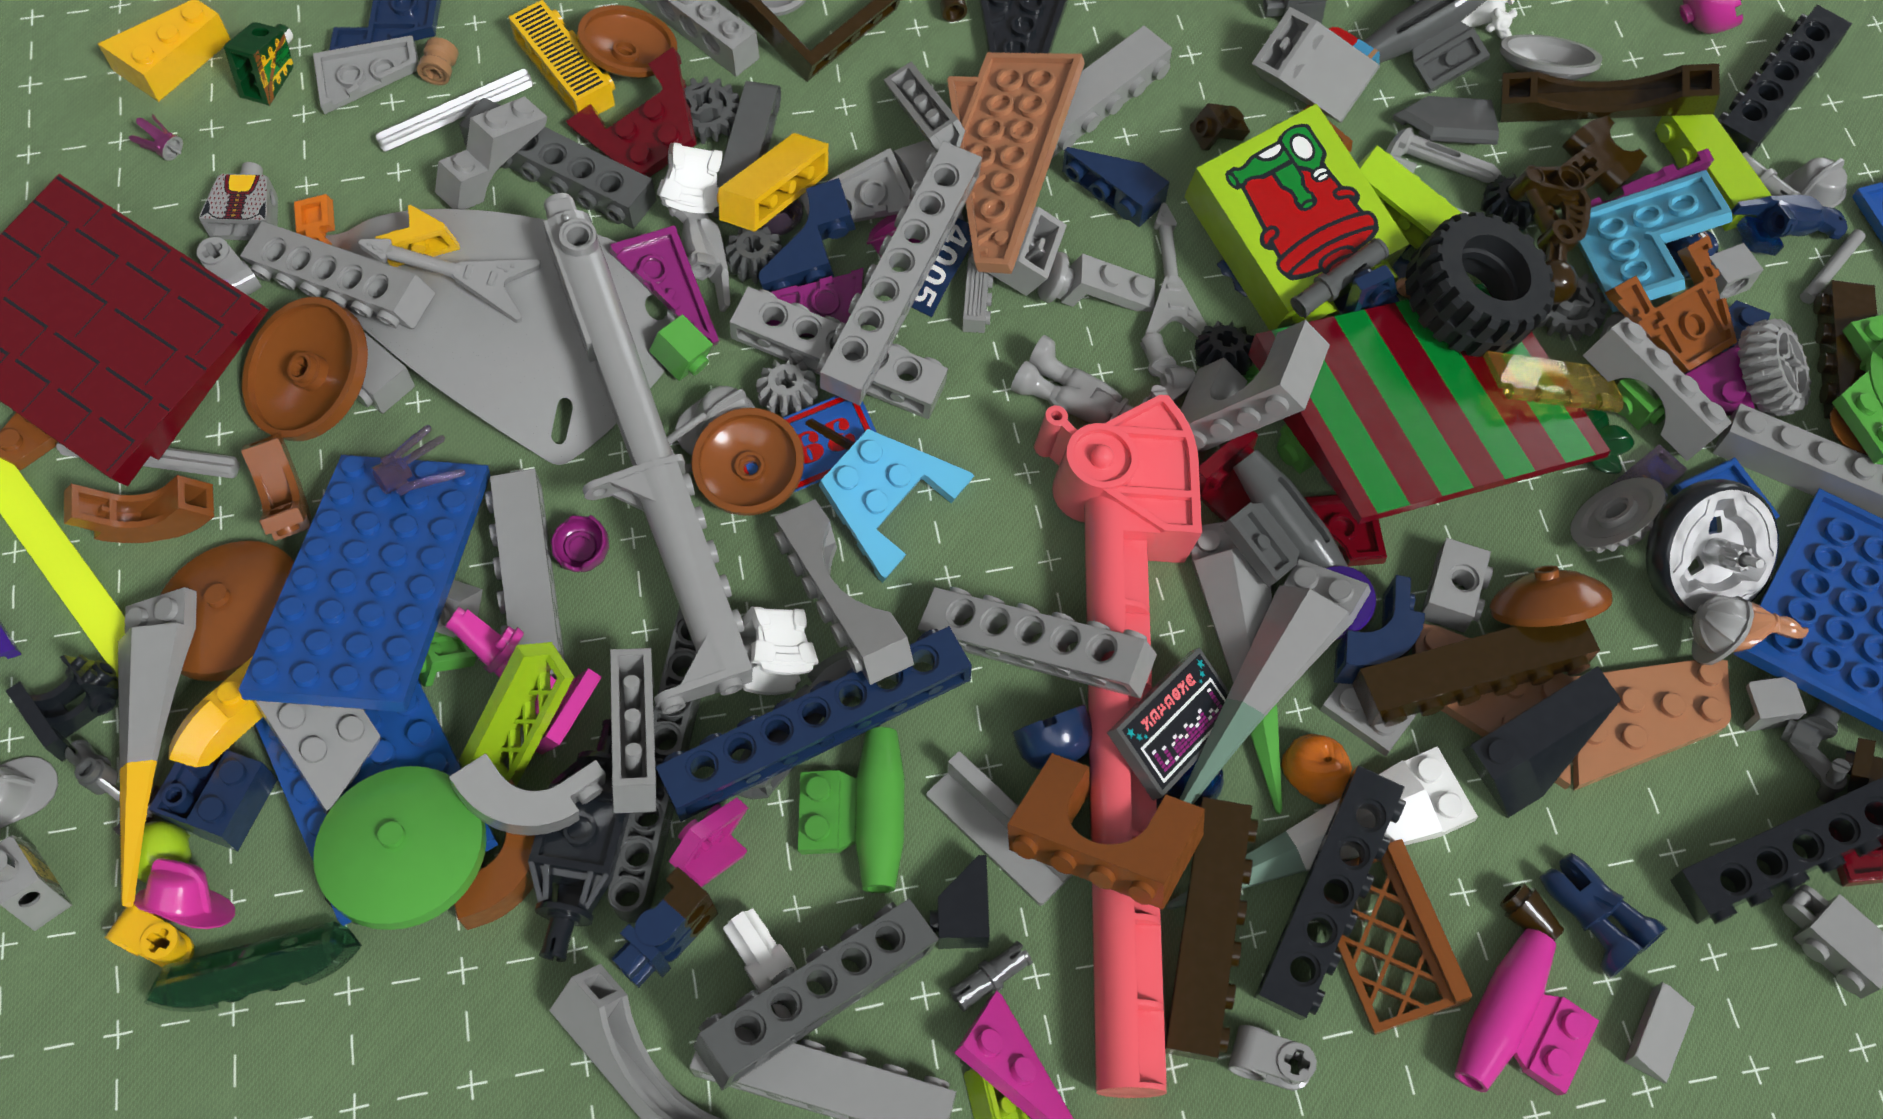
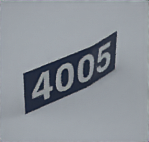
M957 218L912 308L932 318L949 283L972 246L969 223Z

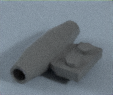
M1420 0L1394 15L1363 42L1380 51V63L1413 51V67L1428 92L1432 93L1489 59L1490 54L1475 29L1461 22L1487 0Z
M1255 450L1233 467L1251 503L1224 522L1221 527L1267 587L1277 582L1295 567L1299 559L1323 568L1334 566L1348 567L1327 526L1292 481L1262 453Z

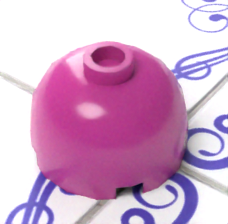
M1683 0V5L1679 7L1684 23H1691L1696 30L1704 34H1717L1741 25L1743 20V14L1736 17L1735 9L1742 5L1741 0Z

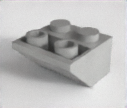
M1035 206L1012 274H989L1027 296L1048 279L1067 225L1040 207ZM972 249V252H971V254H970V257H969V260H968V261H970V262H972L973 264H975V263H974V256H973V249Z

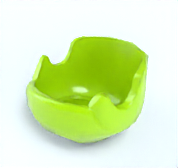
M169 821L146 823L138 879L143 883H147L152 864L159 858L188 863L192 857L189 846V838L191 836L189 832Z

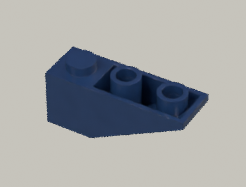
M1067 147L1064 150L1062 172L1071 181L1079 183L1090 191L1097 200L1105 202L1116 210L1123 219L1130 220L1138 227L1142 226L1156 213L1162 203H1166L1169 181L1144 163Z

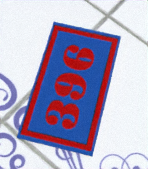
M834 396L783 417L796 431L804 452V470L794 492L820 482L848 451L805 425L806 421L812 418L855 443L867 429L876 432L863 401L859 406L839 396ZM749 463L744 468V472L749 475L756 473L758 470V466L755 463Z

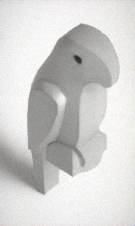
M668 206L670 215L677 217L683 223L681 242L695 279L704 281L709 277L711 282L715 284L719 310L725 312L730 306L729 274L718 225L710 219L707 213H690Z

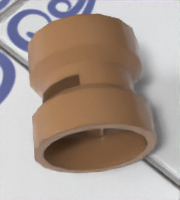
M438 37L430 38L424 47V56L420 58L417 72L428 83L445 85L450 80L452 74L451 67L455 65L459 52L455 45L448 40Z

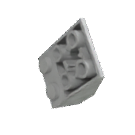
M1289 7L1252 62L1253 67L1262 80L1307 105L1313 106L1317 103L1325 115L1342 123L1380 67L1378 63L1327 27L1292 7Z

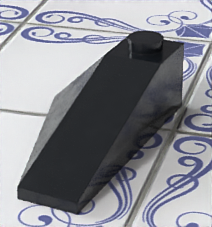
M1597 666L1466 746L1462 751L1506 817L1509 818L1546 794L1618 705L1621 698Z

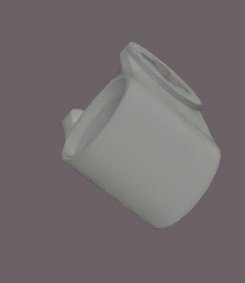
M209 237L198 245L196 251L198 259L206 269L218 277L228 280L229 284L246 295H250L262 287L252 270L243 260L241 261L224 239Z
M1240 1025L1238 1027L1228 1065L1229 1071L1243 1078L1262 1081L1286 1090L1296 1091L1307 1085L1317 1068L1315 1054L1308 1046L1273 1035L1258 1027ZM1291 1059L1298 1061V1068L1300 1069L1298 1075L1290 1072L1291 1065L1288 1063Z

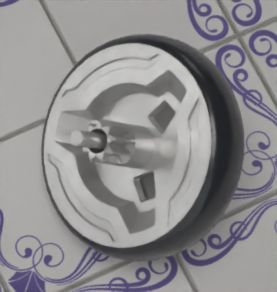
M1709 479L1691 484L1682 489L1661 509L1653 523L1647 540L1646 568L1649 581L1656 595L1670 609L1688 618L1693 617L1699 605L1714 596H1740L1749 602L1754 601L1767 585L1777 561L1779 533L1775 516L1769 504L1759 493L1749 486L1736 481ZM1713 517H1716L1717 531L1709 532L1710 521L1713 520ZM1694 559H1697L1699 567L1689 572L1687 568Z

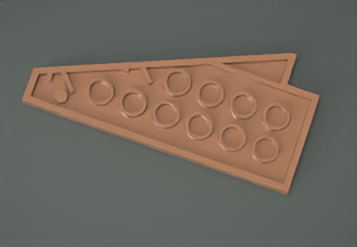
M987 52L978 77L949 76L947 79L952 112L965 129L960 148L982 157L979 178L966 201L974 263L978 272L1012 274L1085 64L1082 54Z

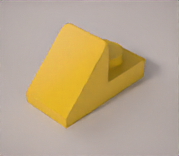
M408 205V228L375 236V239H391L394 246L432 257L460 250L459 242L444 223L412 205ZM387 259L390 266L398 267L405 265L404 263Z

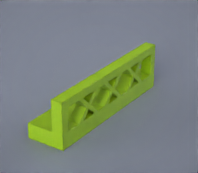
M552 642L516 645L459 758L462 767L467 766L486 753L506 781L513 780L517 786L574 679V675ZM551 669L557 677L552 689L550 683ZM538 696L539 714L536 717L535 699ZM523 724L524 742L521 746L520 728ZM507 753H509V771L503 762Z

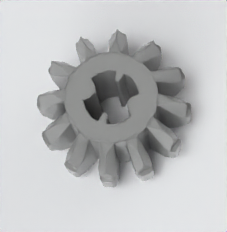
M790 357L787 359L786 364H780L774 359L772 363L773 369L762 368L761 378L757 379L756 389L759 393L758 401L761 407H767L768 411L775 414L781 412V417L783 418L791 413L799 412L814 405L813 399H816L818 396V386L815 384L816 376L813 370L807 371V365H805L804 361L793 365V360Z

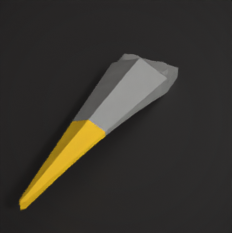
M186 587L126 606L125 635L118 641L122 906L132 907L135 901L142 841L156 764L174 693L196 630L197 591Z

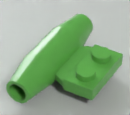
M874 727L865 732L856 778L840 770L800 772L798 851L801 855L841 853L844 849L856 844L862 890L869 893H889L895 891L904 845L905 776L898 733L895 729Z

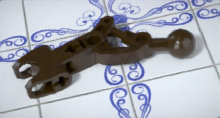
M1609 116L1591 120L1563 144L1562 147L1572 157L1564 164L1554 167L1530 165L1508 187L1509 194L1513 199L1519 202L1528 201L1535 212L1532 218L1541 233L1537 239V245L1546 255V265H1551L1553 271L1551 282L1555 283L1554 305L1569 300L1578 286L1576 270L1567 262V254L1584 239L1588 230L1591 200L1586 190L1597 183L1610 196L1639 170L1647 157L1640 148L1630 152L1622 149L1614 142L1610 130L1615 122ZM1555 210H1562V219L1558 217Z

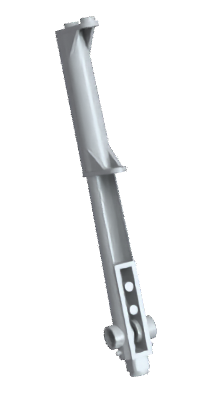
M557 193L549 196L544 201L547 220L543 221L546 241L588 361L595 362L633 465L632 467L588 482L584 485L582 491L587 500H598L612 496L643 511L646 515L697 652L681 685L662 691L654 697L656 707L661 709L663 714H671L683 709L686 706V702L719 692L721 695H730L740 691L744 684L752 682V668L757 667V664L751 663V644L745 646L743 644L740 632L744 631V625L739 610H731L727 600L728 597L732 596L728 579L725 574L719 576L715 567V563L719 562L716 546L713 540L706 541L702 531L707 528L702 508L700 506L694 508L690 496L695 495L689 473H685L684 458L682 454H672L616 287L599 243L596 229L589 214L577 210L571 195Z

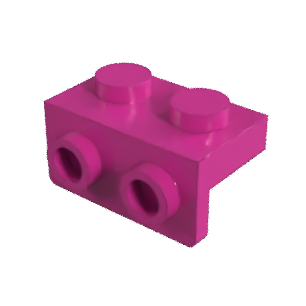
M736 797L723 807L719 803L713 806L700 822L696 819L690 821L679 833L678 838L681 840V843L669 862L675 868L678 866L699 886L703 887L741 860L746 854V848L731 834L748 810V807Z

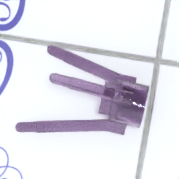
M426 425L392 453L381 458V463L371 468L372 475L381 490L386 495L396 490L399 496H402L414 489L464 476L466 474L465 470L459 469L411 482L407 481V479L413 476L408 464L444 442L445 436L439 435L402 458L403 454L431 431V426Z

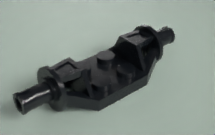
M611 719L603 720L596 751L587 750L578 753L577 760L549 785V789L557 786L596 760L605 772V784L601 786L603 791L586 804H581L580 801L575 803L579 809L580 820L559 831L535 835L528 859L538 900L535 913L549 920L543 946L539 953L540 957L553 961L555 956L557 957V962L566 961L574 926L592 925L594 917L592 912L614 876L630 813L614 814ZM553 882L559 885L557 902H552Z

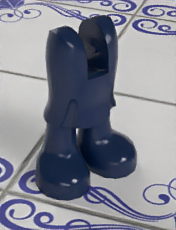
M1573 853L1567 854L1560 860L1559 865L1563 873L1557 869L1550 868L1539 877L1547 892L1580 922L1584 931L1589 930L1602 944L1605 952L1600 966L1610 979L1625 968L1638 954H1641L1668 929L1659 920L1642 915L1623 900L1624 896L1609 888L1584 860ZM1611 915L1625 929L1627 935L1621 932L1607 918Z

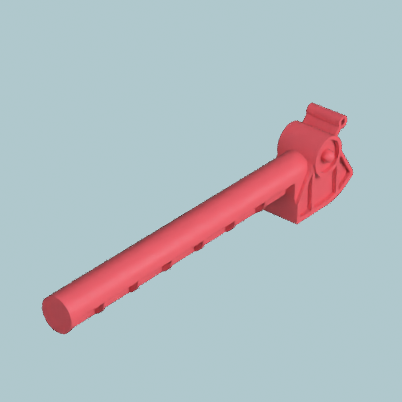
M1158 395L1106 423L1088 424L1078 430L1068 421V413L1063 407L1051 406L1045 413L1034 449L1039 456L1050 457L1059 466L1052 486L1053 497L1058 507L1070 518L1085 523L1087 623L1088 621L1100 622L1108 626L1111 631L1123 633L1124 630L1139 632L1147 637V642L1151 646L1148 561L1185 563L1202 534L1199 460L1197 445L1191 427L1184 414L1169 395ZM1114 651L1107 652L1101 661L1110 659ZM1152 669L1141 699L1152 689ZM1088 685V712L1092 726V740L1089 749L1091 841L1101 844L1124 843L1139 836L1147 828L1157 810V801L1151 799L1107 732L1141 699ZM1092 883L1096 1094L1117 1098H1147L1165 1095L1167 1093L1160 908L1140 904L1129 896L1111 889H1101Z

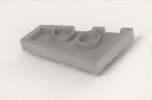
M413 36L313 53L320 106L324 115L416 72L419 61Z

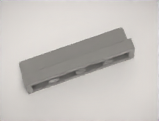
M958 751L948 761V772L927 792V799L1038 905H1044L1073 875L1063 874L1052 866L1034 859L1022 858L1009 850L1007 824L1018 808V805L966 756Z

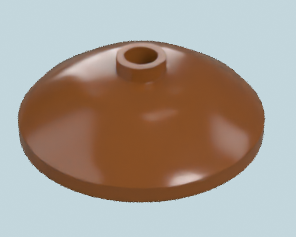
M608 5L595 8L586 13L578 25L577 40L583 53L598 67L622 77L647 78L654 76L655 74L650 68L649 63L670 48L674 47L676 51L678 48L675 35L663 21L646 11L630 6Z
M759 408L736 409L714 419L698 437L692 454L693 476L703 496L718 509L735 515H758L775 509L784 503L796 490L804 470L803 447L794 428L779 415ZM749 463H755L758 466L757 472L752 475L744 472L745 466Z
M1549 565L1538 567L1534 570V573L1521 576L1501 589L1490 602V612L1494 619L1509 625L1522 627L1557 626L1586 620L1599 615L1611 606L1613 598L1611 589L1598 579L1577 571L1559 570L1557 566Z

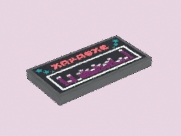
M1200 648L1190 651L1107 732L1152 800L1163 797L1198 760L1229 694L1228 689Z

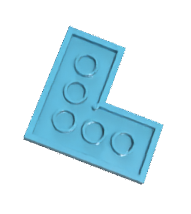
M1703 170L1592 207L1586 236L1577 245L1612 312H1616L1619 310L1607 298L1604 292L1634 276L1638 277L1650 301L1685 290V278L1665 244L1733 222L1732 211L1708 172Z

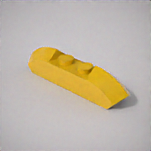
M253 656L200 701L186 716L170 743L169 760L195 768L209 766L263 717L254 701L243 700L239 691Z

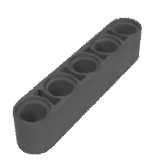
M752 81L745 82L717 179V187L724 185L768 152L781 102V87L779 85ZM719 207L714 208L712 217L719 218Z

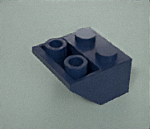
M225 750L209 766L195 768L175 762L148 810L205 840L238 852L278 779L262 762Z

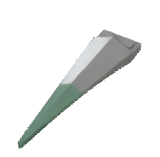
M1302 559L1297 561L1298 564L1293 568L1284 585H1279L1180 800L1191 804L1197 801L1227 761L1277 702L1353 623L1371 592L1369 584Z

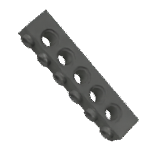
M483 97L463 119L459 126L466 147L470 117L501 105ZM546 127L501 166L503 168L509 167L521 173L531 182L537 181L549 187L556 194L567 193L588 210L594 209L606 215L614 223H622L633 229L656 202L654 185L651 178Z
M910 898L898 906L894 902L887 904L873 916L875 921L865 927L861 923L854 925L840 937L842 942L831 949L827 945L821 946L806 958L807 964L796 971L793 967L785 969L772 979L771 983L773 986L764 992L759 993L755 989L747 993L736 1002L735 1006L737 1009L724 1017L721 1012L716 1013L699 1026L700 1032L693 1047L722 1091L931 952L939 938ZM883 938L887 940L893 950L880 948L875 939ZM842 960H851L856 963L859 972L853 973L846 970L842 965ZM807 982L821 984L826 994L816 995L812 993L807 987ZM774 1004L784 1005L790 1011L791 1017L780 1018L776 1016L771 1006ZM738 1027L750 1029L754 1033L755 1040L752 1042L740 1040L735 1033V1029Z

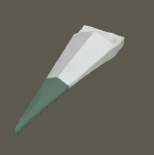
M1438 746L1406 761L1402 760L1379 774L1405 787L1400 799L1406 801L1404 810L1396 824L1390 821L1384 835L1390 838V842L1402 838L1404 844L1409 845L1438 838L1476 821L1478 817ZM1340 798L1247 854L1246 859L1253 860L1249 885L1242 884L1241 889L1308 871ZM1367 809L1357 810L1356 818L1358 823L1365 828H1374L1375 817L1372 812ZM1342 846L1340 849L1342 861L1359 857L1357 850L1351 846ZM1188 891L1169 901L1167 909L1173 910L1185 906Z

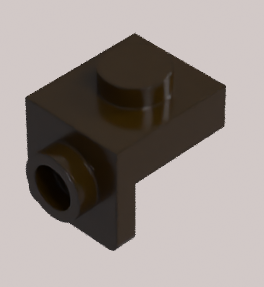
M1208 103L1190 124V130L1200 148L1207 151L1219 138L1243 141L1250 133L1248 126L1243 120L1242 112L1232 105Z
M1858 738L1856 750H1846L1845 760L1850 764V770L1847 773L1850 775L1848 792H1852L1883 777V758L1874 756L1876 741Z

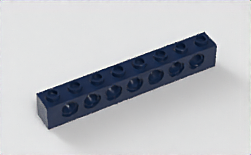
M950 626L939 631L938 629L929 630L923 633L917 639V642L910 644L914 665L925 662L933 668L927 672H919L913 666H910L882 679L895 681L897 685L892 689L880 688L877 685L880 681L870 685L862 671L855 673L853 668H851L846 673V676L833 682L831 680L822 681L810 690V693L800 698L782 700L772 711L760 717L752 715L738 723L737 728L729 732L711 734L704 738L699 746L687 752L677 751L665 757L662 764L655 767L680 822L971 681L972 664ZM850 696L861 700V703L854 707H847L841 702ZM812 714H821L825 717L824 721L817 725H812L805 721ZM777 731H783L789 735L786 740L779 743L768 739L772 733ZM739 749H748L752 752L747 759L742 761L731 758L732 754ZM711 767L714 769L713 774L708 778L698 779L694 777L695 772L699 768Z

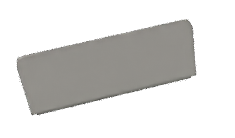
M1663 982L1655 986L1651 991L1624 1062L1664 1084L1667 1083L1695 1007L1671 986Z

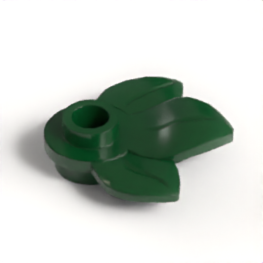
M1602 410L1585 412L1611 450L1608 457L1592 461L1591 464L1597 470L1604 473H1621L1622 466L1617 456L1628 452L1634 446V439L1624 428L1610 425L1606 412Z

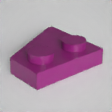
M1738 344L1685 374L1697 382L1699 389L1712 402L1717 403L1724 409L1726 416L1732 415L1740 403L1755 409L1751 394L1746 391L1747 386L1742 379V369L1739 367L1741 363L1737 354L1738 350H1740Z

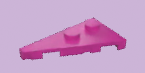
M996 991L988 998L954 1053L1031 1119H1073L1002 994Z

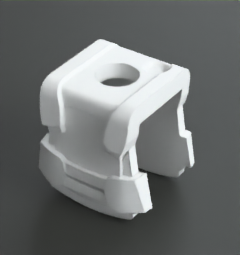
M670 143L668 171L666 178L661 179L656 194L660 196L662 205L690 213L714 212V208L719 207L717 203L719 188L717 187V172L721 166L722 151H709L682 146L680 143Z
M752 606L743 616L744 631L740 632L744 646L751 644V663L757 664V667L752 668V682L744 684L743 690L763 695H779L793 692L795 685L801 681L799 674L810 673L813 670V665H818L819 663L813 643L807 641L804 632L807 626L805 610L796 608L793 610L764 609L763 607Z

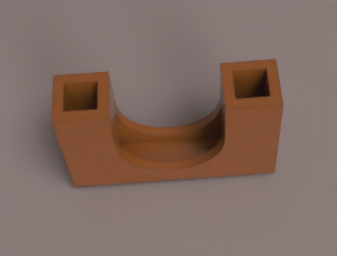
M1052 753L1007 824L1009 850L1022 858L1034 859L1052 866L1063 874H1072L1088 880L1101 889H1111L1131 897L1140 904L1152 905L1163 910L1204 835L1205 808L1165 794L1149 825L1139 836L1119 844H1101L1090 841L1081 836L1071 825L1090 793L1089 766Z

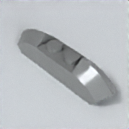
M912 61L884 79L886 86L935 151L939 150L943 141L961 147L965 134L964 127Z

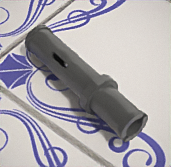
M1373 238L1367 245L1348 257L1330 272L1319 274L1314 278L1311 286L1291 298L1293 310L1300 317L1306 318L1326 301L1332 302L1339 296V292L1352 283L1353 279L1360 272L1371 269L1389 256L1386 244L1379 238Z

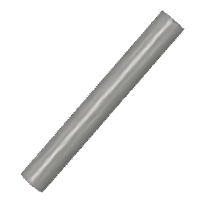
M1855 229L1801 293L1800 299L1804 303L1811 304L1814 302L1817 294L1823 291L1863 242L1866 235L1862 230Z

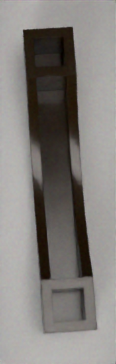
M1719 63L1681 65L1668 71L1645 77L1616 81L1568 80L1538 71L1503 73L1501 122L1599 119L1605 116L1610 118L1714 114L1720 96Z

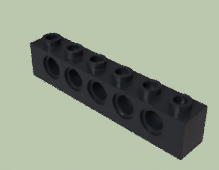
M1818 4L1808 16L1802 13L1791 29L1794 34L1792 35L1787 32L1775 49L1779 53L1771 52L1760 68L1763 73L1760 74L1756 71L1744 88L1747 90V93L1745 94L1740 91L1730 104L1728 109L1731 110V113L1728 114L1724 111L1718 118L1719 123L1742 154L1747 152L1752 157L1839 46L1853 23Z
M1359 765L1353 770L1254 998L1299 1020L1307 1018L1309 1013L1316 1015L1325 995V991L1319 989L1325 974L1333 975L1342 955L1341 952L1336 950L1342 935L1349 937L1358 918V914L1352 912L1359 896L1365 899L1373 883L1374 876L1369 874L1374 859L1381 861L1388 848L1390 838L1384 836L1390 821L1395 824L1398 822L1406 805V801L1400 799L1405 788L1404 786ZM1358 809H1367L1372 812L1375 817L1374 828H1365L1358 823L1356 818ZM1342 846H1351L1357 850L1360 857L1357 866H1349L1342 861L1340 857ZM1334 883L1342 889L1344 898L1341 904H1332L1327 901L1323 893L1325 884ZM1310 921L1321 922L1326 927L1327 939L1324 943H1316L1309 938L1307 925ZM1294 959L1304 960L1310 966L1311 976L1307 982H1299L1291 975L1290 965Z
M1883 777L1682 869L1670 881L1696 923L1699 924L1710 918L1714 924L1723 922L1738 913L1734 907L1746 901L1751 908L1774 897L1771 892L1774 888L1784 885L1786 890L1789 891L1809 881L1810 878L1807 873L1820 868L1821 872L1826 874L1847 863L1843 856L1855 851L1858 857H1862L1882 847L1879 840L1883 838ZM1865 811L1872 813L1876 817L1878 825L1871 823L1867 819ZM1829 827L1840 832L1843 842L1832 837ZM1793 843L1805 849L1807 859L1796 854L1793 849ZM1757 860L1767 863L1772 875H1766L1761 872L1757 866ZM1720 876L1729 878L1734 883L1736 892L1726 890L1721 884Z

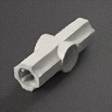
M753 908L748 911H742L723 927L728 939L745 963L744 969L759 993L773 986L771 983L772 979L785 969L793 967L795 971L797 970L786 950L781 944L777 945L769 930ZM772 1005L778 1017H791L790 1011L784 1005Z

